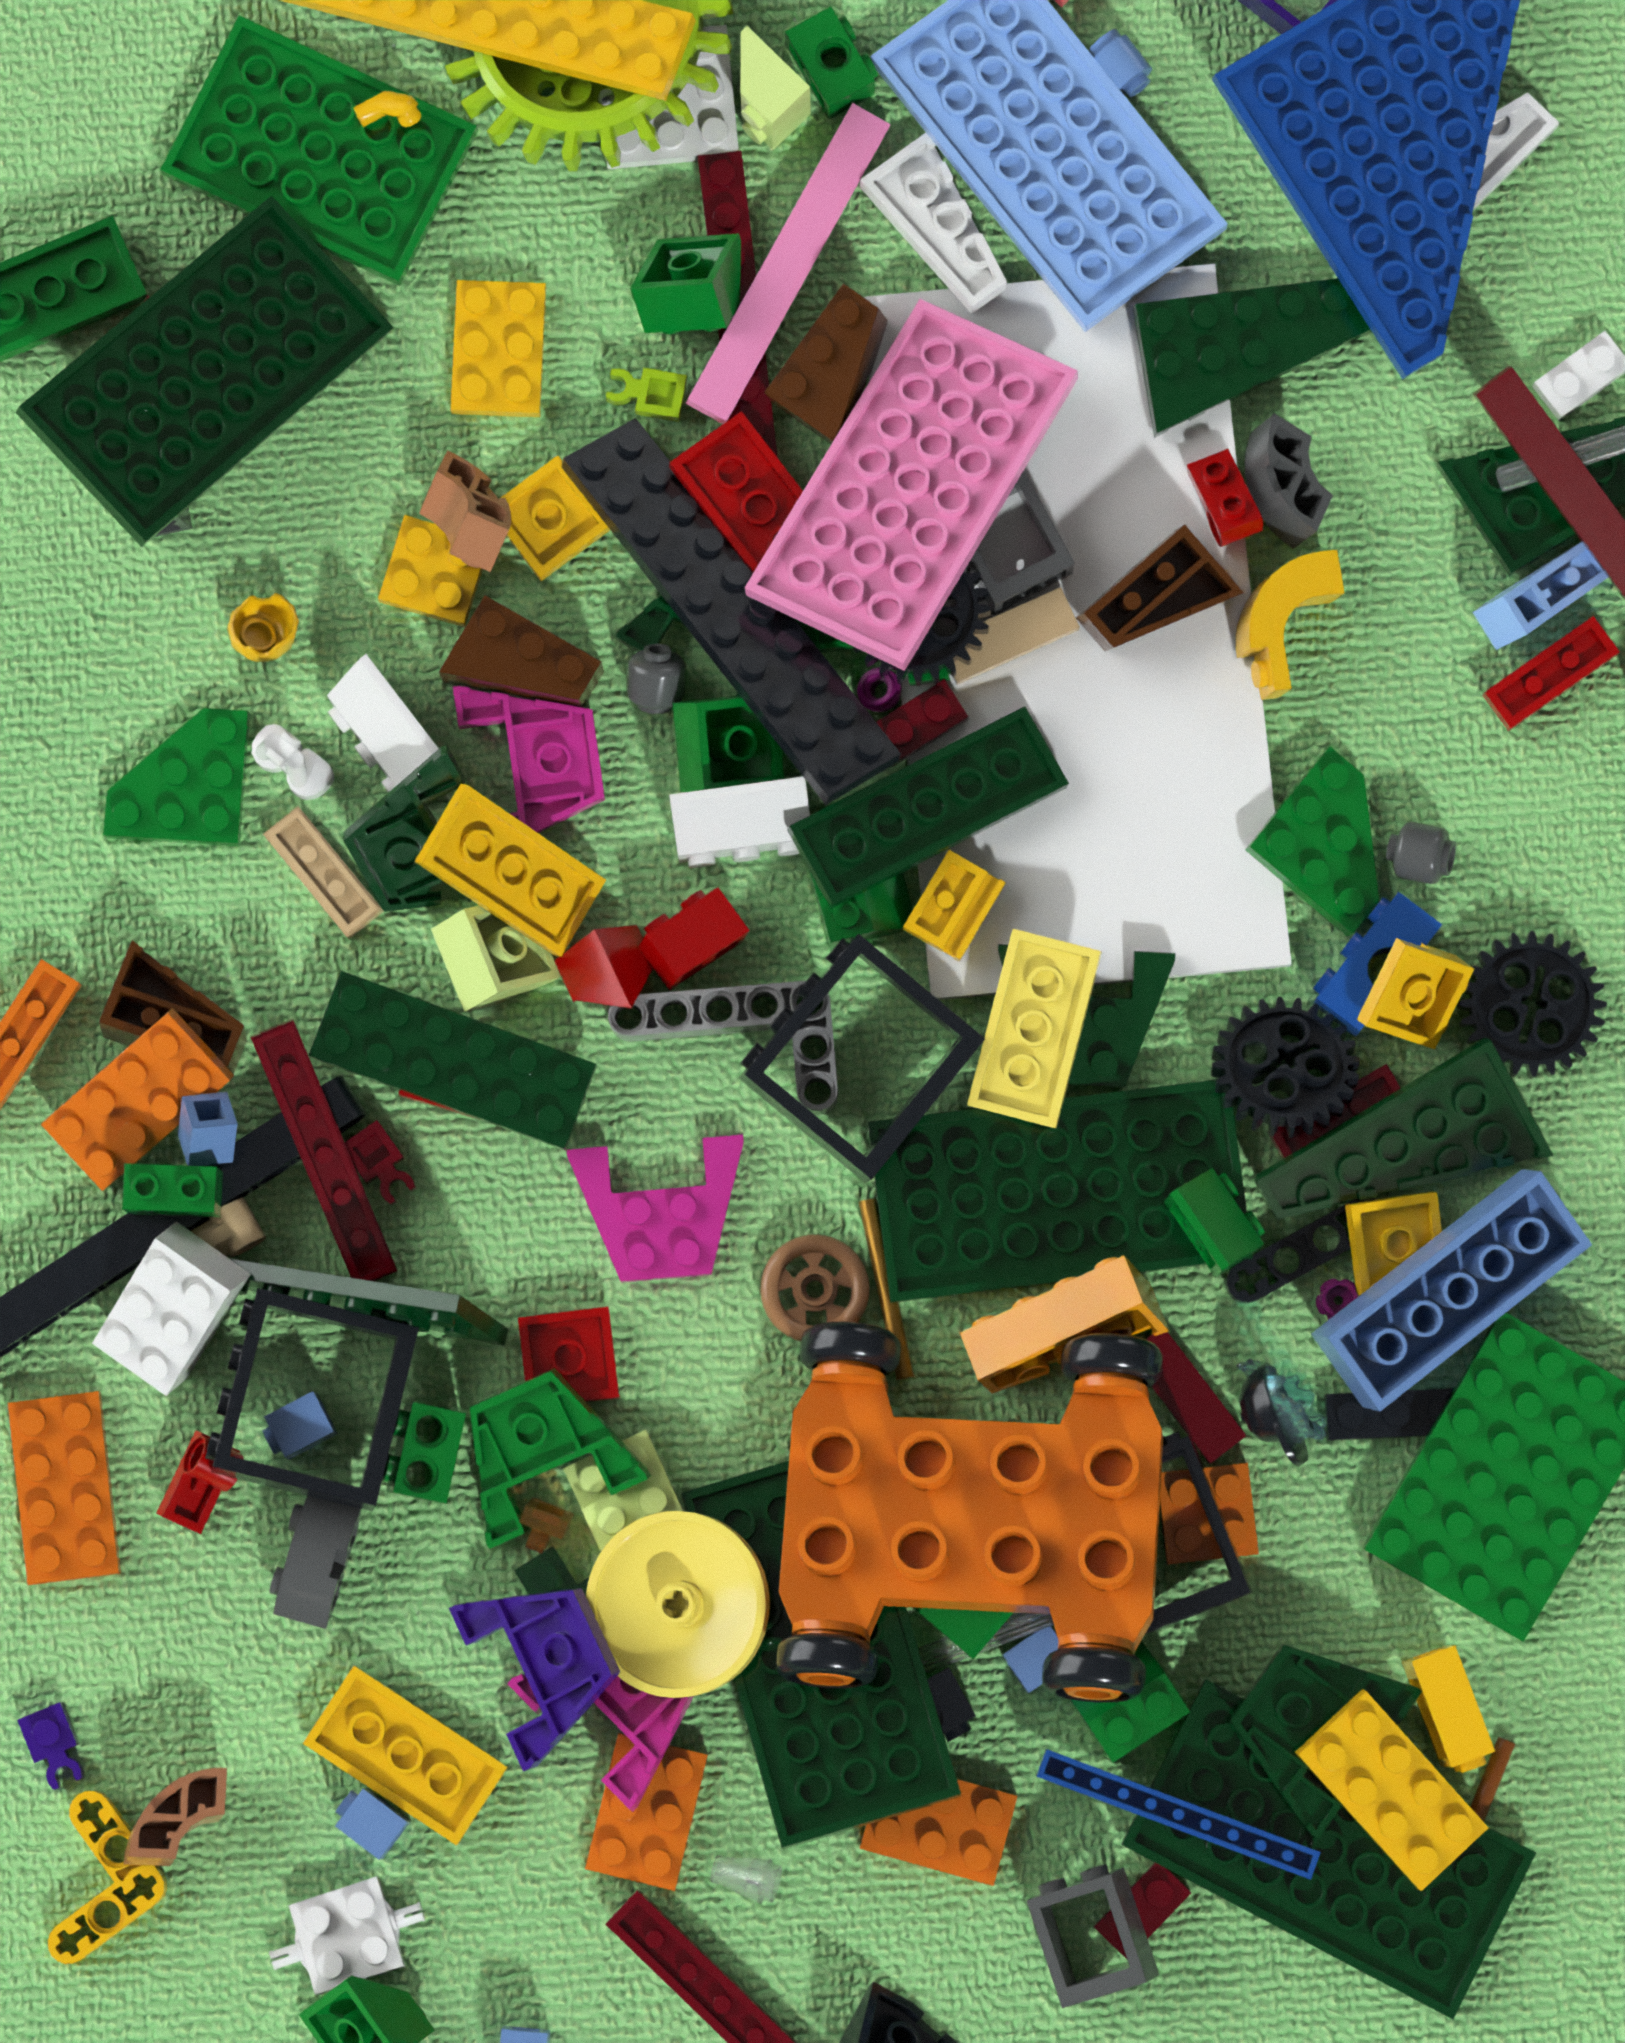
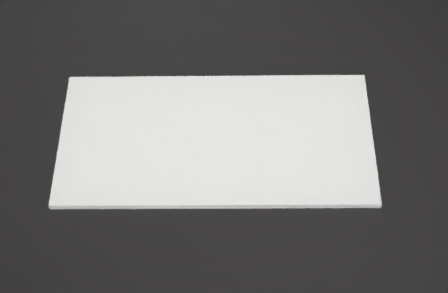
M1215 264L1174 267L1086 332H1084L1044 280L1007 283L1006 290L973 314L966 309L950 289L864 297L877 306L888 320L872 372L868 374L869 382L919 299L1078 371V380L1024 469L1026 476L1075 562L1073 574L995 615L991 611L990 616L978 618V620L984 622L1059 587L1062 588L1076 618L1174 530L1184 524L1244 592L1234 598L1106 652L1077 620L1080 626L1079 631L956 685L953 676L950 675V680L946 682L969 718L958 727L908 757L907 766L1025 706L1069 785L1066 789L917 865L920 896H922L948 850L979 866L995 878L1006 882L960 962L943 951L941 952L925 943L930 993L938 1000L995 995L1002 971V964L997 951L998 944H1009L1012 929L1102 951L1094 985L1132 982L1133 951L1176 953L1175 962L1168 978L1290 967L1292 965L1283 882L1245 851L1275 812L1263 700H1261L1259 688L1254 686L1251 677V665L1254 661V656L1236 657L1237 624L1241 611L1251 595L1245 538L1219 547L1210 529L1206 510L1187 472V464L1229 449L1237 465L1230 400L1207 410L1204 414L1190 421L1187 420L1172 427L1167 432L1154 438L1132 310L1134 305L1138 303L1218 293ZM1018 492L1006 499L977 548L996 583L1052 555ZM969 569L966 571L967 575L971 574ZM955 599L946 600L943 606L951 607L957 602ZM985 599L978 602V604L989 606ZM942 618L933 626L934 632L942 637L954 634L958 628L957 623L949 618ZM907 674L902 682L901 706L936 684L929 683L920 686H910Z

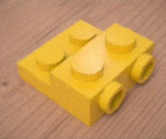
M1396 938L1357 1020L1366 1027L1435 1050L1442 1034L1448 1027L1449 1020L1462 993L1468 986L1474 968L1454 954L1423 943L1418 946Z

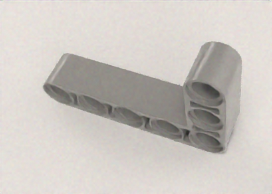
M806 981L639 994L632 1007L642 1014L641 1022L636 1028L627 1030L619 1027L617 1024V1016L619 1012L626 1009L624 1007L610 1006L608 1020L613 1033L618 1038L631 1042L770 1030L769 1026L785 1007L793 1012L797 1007L799 997H801L797 992ZM829 993L822 1000L823 1006L817 1013L811 1014L792 1037L797 1099L816 1116L829 1113L836 1105L838 1097ZM760 997H770L778 1005L775 1014L769 1018H760L752 1011L754 1001ZM717 1000L726 1001L732 1007L731 1016L723 1022L711 1020L707 1016V1009L711 1003ZM679 1004L687 1010L685 1021L676 1026L666 1024L662 1020V1012L668 1005ZM812 1037L823 1040L827 1047L825 1054L815 1060L808 1059L801 1052L802 1043ZM821 1082L830 1089V1097L825 1103L816 1105L808 1102L805 1098L804 1092L811 1083Z

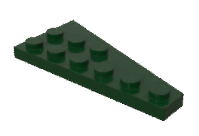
M230 1259L251 1274L239 1293L241 1295H246L248 1290L257 1291V1288L419 1327V1332L433 1330L457 1338L474 1339L501 1346L505 1345L508 1328L461 1295Z

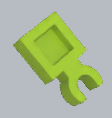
M643 367L640 380L634 379L624 369H611L610 378L615 381H622L626 387L621 393L606 392V401L608 403L622 406L630 401H635L636 415L675 422L680 421L687 385V375Z

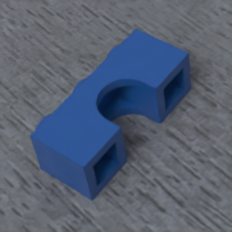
M1400 892L1396 894L1391 902L1385 897L1380 900L1368 916V919L1374 924L1366 935L1362 937L1356 932L1340 952L1346 960L1339 970L1335 972L1328 968L1313 987V990L1319 993L1312 1005L1318 1004V1009L1325 1015L1333 1014V1021L1340 1026H1346L1347 1031L1354 1037L1365 1026L1357 1018L1373 987V983L1368 976L1369 960L1380 954H1389L1396 938L1418 946L1421 943L1427 945L1442 926L1440 922Z

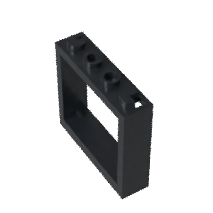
M858 934L850 942H847L842 937L838 944L830 951L826 959L832 964L821 977L814 972L797 992L803 999L793 1012L785 1007L769 1026V1029L775 1034L766 1045L762 1047L759 1043H756L750 1049L745 1058L740 1062L746 1069L739 1079L865 1183L874 1178L985 1038ZM858 956L957 1038L955 1043L864 1155L764 1073Z
M257 1288L255 1299L245 1298L239 1325L247 1327L243 1344L234 1342L228 1370L236 1371L232 1389L223 1387L216 1413L225 1416L221 1434L212 1432L205 1458L214 1460L211 1473L373 1511L377 1503L419 1327ZM266 1309L395 1339L360 1487L230 1456Z
M1179 1432L1166 1437L1163 1436L1162 1464L1182 1456L1184 1457L1231 1580L1154 1609L1153 1621L1145 1635L1253 1593L1193 1439L1190 1436L1181 1439Z

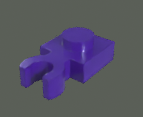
M63 1702L56 1703L17 1720L33 1762L37 1763L44 1759L48 1760L49 1767L46 1772V1778L52 1789L61 1788L58 1771L63 1766H67L72 1770L76 1780L84 1778L82 1765L76 1759L71 1758L67 1751L80 1744Z

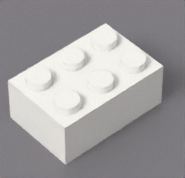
M175 1222L154 1239L92 1344L167 1396L188 1378L251 1274L187 1228Z

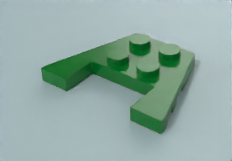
M555 1368L477 1402L470 1407L476 1465H479L482 1489L480 1493L481 1507L484 1510L487 1530L485 1531V1541L488 1549L525 1534L529 1530L510 1487L589 1452L597 1464L610 1495L646 1481L651 1477L649 1470Z

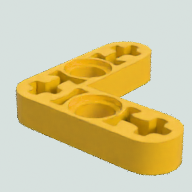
M97 1790L84 1791L78 1794L71 1802L69 1817L76 1830L114 1883L50 1932L48 1938L49 1952L55 1960L64 1964H73L86 1958L157 1905L164 1898L167 1891V1880L159 1866L123 1864L124 1861L114 1862L108 1858L106 1854L107 1841L115 1835L123 1836L128 1840L132 1829L110 1798ZM86 1799L90 1803L98 1801L101 1803L103 1808L99 1810L98 1815L105 1825H108L112 1819L118 1825L116 1828L104 1832L98 1841L92 1836V1833L100 1831L98 1825L92 1819L83 1821L80 1817L85 1811L82 1803ZM139 1874L143 1878L153 1876L157 1882L152 1887L155 1895L150 1899L149 1896L144 1894L130 1902L137 1908L131 1914L127 1902L116 1893V1890L122 1887L124 1895H127L139 1885L136 1880ZM103 1901L114 1902L120 1910L119 1922L112 1928L102 1927L96 1921V1908ZM84 1915L89 1928L99 1935L100 1938L93 1942L91 1934H88L76 1944L79 1949L76 1955L71 1950L62 1952L59 1948V1945L64 1941L61 1933L65 1930L70 1935L77 1933L85 1927L84 1924L78 1921Z

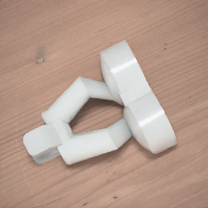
M267 725L256 735L252 743V755L256 763L267 772L277 773L283 771L287 775V782L291 791L297 797L305 800L316 799L322 796L333 784L334 773L330 765L309 748L302 750L301 741L280 725Z

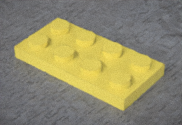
M1012 929L967 1106L1057 1129L1102 951Z

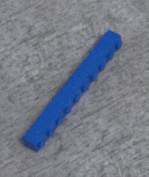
M1045 1749L1036 1773V1777L1310 1880L1321 1853Z

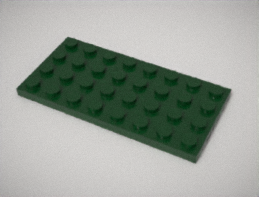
M270 196L22 403L15 413L132 538L143 547L384 339L394 327L284 208Z
M1216 1080L1068 1097L1064 1098L1057 1129L979 1108L924 1115L874 1176L890 1303L1055 1284L1064 1278L1079 1277L1094 1270L1095 1265L1104 1259L1111 1257L1119 1258L1123 1255L1140 1273L1206 1265L1164 1202L1171 1192L1213 1168L1218 1176L1224 1172L1229 1177L1239 1193V1196L1234 1198L1235 1202L1244 1214L1247 1212L1233 1107H1223L1226 1093H1215ZM892 1119L868 1122L871 1145ZM1253 1254L1249 1255L1245 1259H1253Z
M789 1461L681 1493L686 1512L710 1516L735 1530L753 1549L766 1576L770 1599L767 1629L756 1655L747 1667L734 1678V1682L783 1850L962 1796L906 1607L884 1606L870 1637V1644L876 1648L879 1657L877 1674L871 1683L856 1688H822L790 1682L778 1674L775 1665L778 1645L782 1639L792 1635V1624L779 1595Z
M1204 1679L1189 1709L1190 1713L1186 1715L1149 1788L1321 1852L1311 1880L1137 1814L1121 1845L1437 2012L1454 2019L1536 1852L1488 1828L1429 1885L1420 1891L1343 1806L1338 1810L1319 1839L1314 1838L1305 1829L1228 1719L1243 1698ZM1308 1768L1304 1778L1339 1802Z

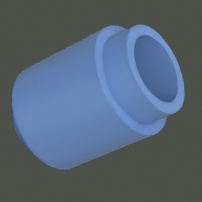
M1113 29L1100 37L1090 47L1089 52L1123 94L1127 93L1129 97H1133L1150 83V79L1147 76L1151 73L1152 67L1127 35L1121 36L1117 29Z

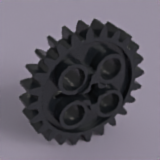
M970 562L968 563L947 599H955L957 603L951 607H942L905 671L870 654H867L864 660L865 665L869 667L880 661L879 672L883 678L892 669L896 670L898 684H902L907 673L913 674L916 686L921 685L923 674L927 673L930 674L935 684L939 683V670L943 668L953 677L956 676L954 662L957 659L969 666L971 658L966 650L970 648L981 651L982 643L975 637V634H988L989 625L978 620V618L991 615L990 606L978 604V602L989 597L988 589H974L980 582V571L967 575L966 571L970 566ZM949 618L957 623L958 628L954 634L942 637L934 632L933 626L938 620ZM853 647L855 653L862 652V650Z
M1530 931L1527 934L1524 944H1521L1516 933H1512L1508 939L1509 948L1507 949L1500 941L1495 940L1491 944L1494 957L1481 951L1477 958L1483 968L1471 966L1474 968L1471 978L1475 981L1474 983L1468 982V986L1464 993L1470 995V998L1459 1001L1457 1004L1458 1009L1469 1011L1470 1016L1464 1018L1459 1023L1460 1027H1473L1475 1031L1466 1042L1468 1044L1476 1043L1485 1037L1491 1040L1503 1064L1504 1062L1510 1063L1511 1077H1515L1521 1067H1526L1529 1079H1534L1537 1075L1538 1067L1541 1066L1548 1077H1552L1555 1074V1062H1558L1565 1070L1570 1069L1572 1062L1569 1054L1571 1053L1582 1060L1587 1053L1581 1042L1594 1045L1598 1040L1589 1029L1601 1028L1605 1023L1604 1020L1594 1015V1011L1602 1010L1607 1006V1002L1594 999V994L1604 988L1603 983H1590L1589 978L1596 972V966L1583 969L1580 963L1583 961L1586 953L1583 951L1574 957L1568 955L1571 944L1569 940L1564 942L1559 949L1553 947L1554 937L1551 933L1546 936L1542 944L1537 943L1534 931ZM1509 967L1521 969L1526 976L1525 987L1513 988L1509 986L1504 978L1505 969ZM1537 967H1543L1545 972L1535 1000L1536 1005L1542 1007V1009H1538L1532 1015L1527 1042L1522 1044L1519 1042V1035L1525 1022L1528 1006L1522 1004L1521 1001H1525L1532 994ZM1561 979L1569 985L1570 996L1567 1000L1553 998L1548 989L1550 980ZM1506 1010L1513 1015L1515 1019L1513 1031L1503 1032L1497 1029L1493 1022L1495 1011ZM1550 1022L1557 1027L1559 1032L1557 1043L1547 1044L1538 1037L1537 1026L1539 1023Z
M1278 997L1275 1008L1270 1009L1267 1003L1261 999L1259 1000L1257 1013L1244 1006L1241 1013L1242 1021L1230 1017L1227 1025L1228 1031H1219L1217 1039L1219 1045L1213 1047L1212 1060L1216 1062L1212 1063L1211 1076L1218 1078L1214 1090L1215 1093H1226L1223 1101L1224 1108L1238 1106L1235 1118L1237 1121L1246 1118L1248 1115L1253 1118L1251 1130L1255 1131L1262 1123L1269 1124L1270 1136H1274L1278 1127L1281 1126L1285 1127L1288 1137L1293 1138L1295 1127L1301 1125L1307 1135H1311L1313 1121L1327 1128L1329 1126L1330 1114L1341 1117L1344 1109L1343 1103L1351 1104L1354 1090L1351 1088H1357L1359 1074L1355 1073V1071H1358L1360 1058L1351 1056L1354 1054L1356 1042L1351 1040L1343 1041L1346 1037V1026L1332 1028L1333 1014L1330 1013L1322 1019L1318 1017V1004L1315 1003L1308 1011L1302 1010L1301 998H1296L1292 1008L1285 1006L1283 998ZM1285 1035H1292L1297 1037L1300 1041L1296 1043H1290L1285 1041L1281 1037ZM1313 1047L1318 1048V1049H1313V1050H1310V1051L1306 1052L1307 1050H1309V1049H1311V1048H1313ZM1256 1057L1263 1061V1063L1258 1065L1250 1064L1244 1058ZM1318 1069L1323 1071L1326 1076L1315 1077L1307 1071ZM1262 1083L1261 1085H1259V1086H1257V1087L1252 1085V1084L1256 1085V1084ZM1282 1091L1289 1098L1278 1099L1273 1097L1270 1092Z

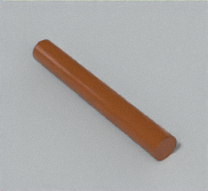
M1500 1737L1496 1741L1494 1746L1495 1752L1490 1756L1470 1806L1483 1822L1486 1819L1515 1747V1743Z

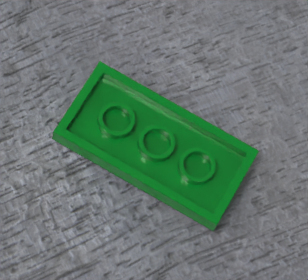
M113 215L0 262V362L145 300L147 292Z

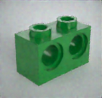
M406 1402L404 1410L399 1409L393 1436L398 1437L394 1455L388 1454L382 1481L388 1482L386 1492L447 1504L466 1413L417 1402ZM424 1416L431 1417L437 1425L436 1436L429 1442H423L416 1434V1425ZM420 1461L427 1469V1479L424 1484L415 1488L407 1481L406 1471L411 1463Z

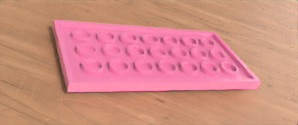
M919 299L746 584V596L905 671L1078 380V371Z

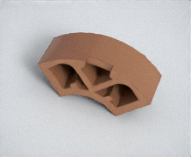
M447 450L419 514L433 521L446 534L450 542L449 554L460 558L471 567L482 568L491 572L511 525L509 504L506 498H497L489 488L492 480L485 473L467 460Z
M210 1768L190 1773L175 1780L159 1792L147 1805L134 1825L127 1842L123 1864L171 1866L176 1859L180 1840L186 1833L200 1825L219 1822L225 1814L227 1768Z

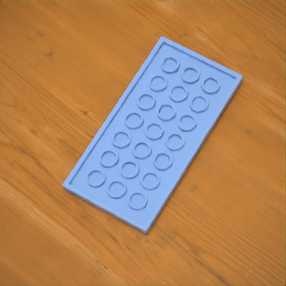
M948 0L870 56L880 76L933 140L935 145L1084 332L1095 326L1227 229L1228 223L1048 0Z

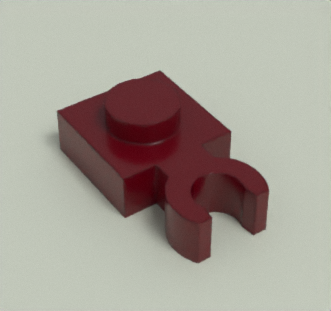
M378 1120L345 1142L356 1170L367 1185L376 1178L380 1179L381 1195L390 1205L397 1203L390 1193V1187L394 1182H405L411 1192L416 1189L415 1182L411 1176L404 1171L396 1170L394 1167L404 1157Z

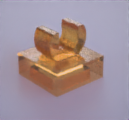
M532 1497L526 1504L519 1523L532 1528L525 1547L542 1554L544 1549L547 1548L551 1535L563 1539L569 1530L574 1513Z

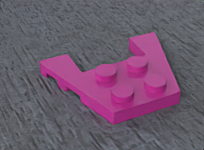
M464 686L453 687L459 729L506 723L517 803V812L510 813L512 816L537 833H540L605 801L592 709L535 699V701L522 699L498 692L488 693L471 690L469 687Z
M743 1134L702 1138L706 1185L612 1193L607 1146L567 1149L568 1160L621 1283L712 1275L744 1145Z
M520 1674L507 1683L536 1714L539 1715L542 1712L525 1674ZM617 1676L594 1703L635 1746L601 1781L633 1812L638 1807L694 1696L668 1698L648 1694L632 1687Z

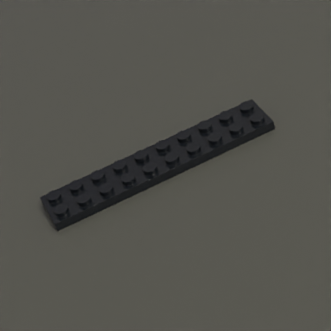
M636 418L563 458L561 468L825 805L898 762L901 753L797 621L776 609L746 596L745 586L753 573L669 468L670 461Z

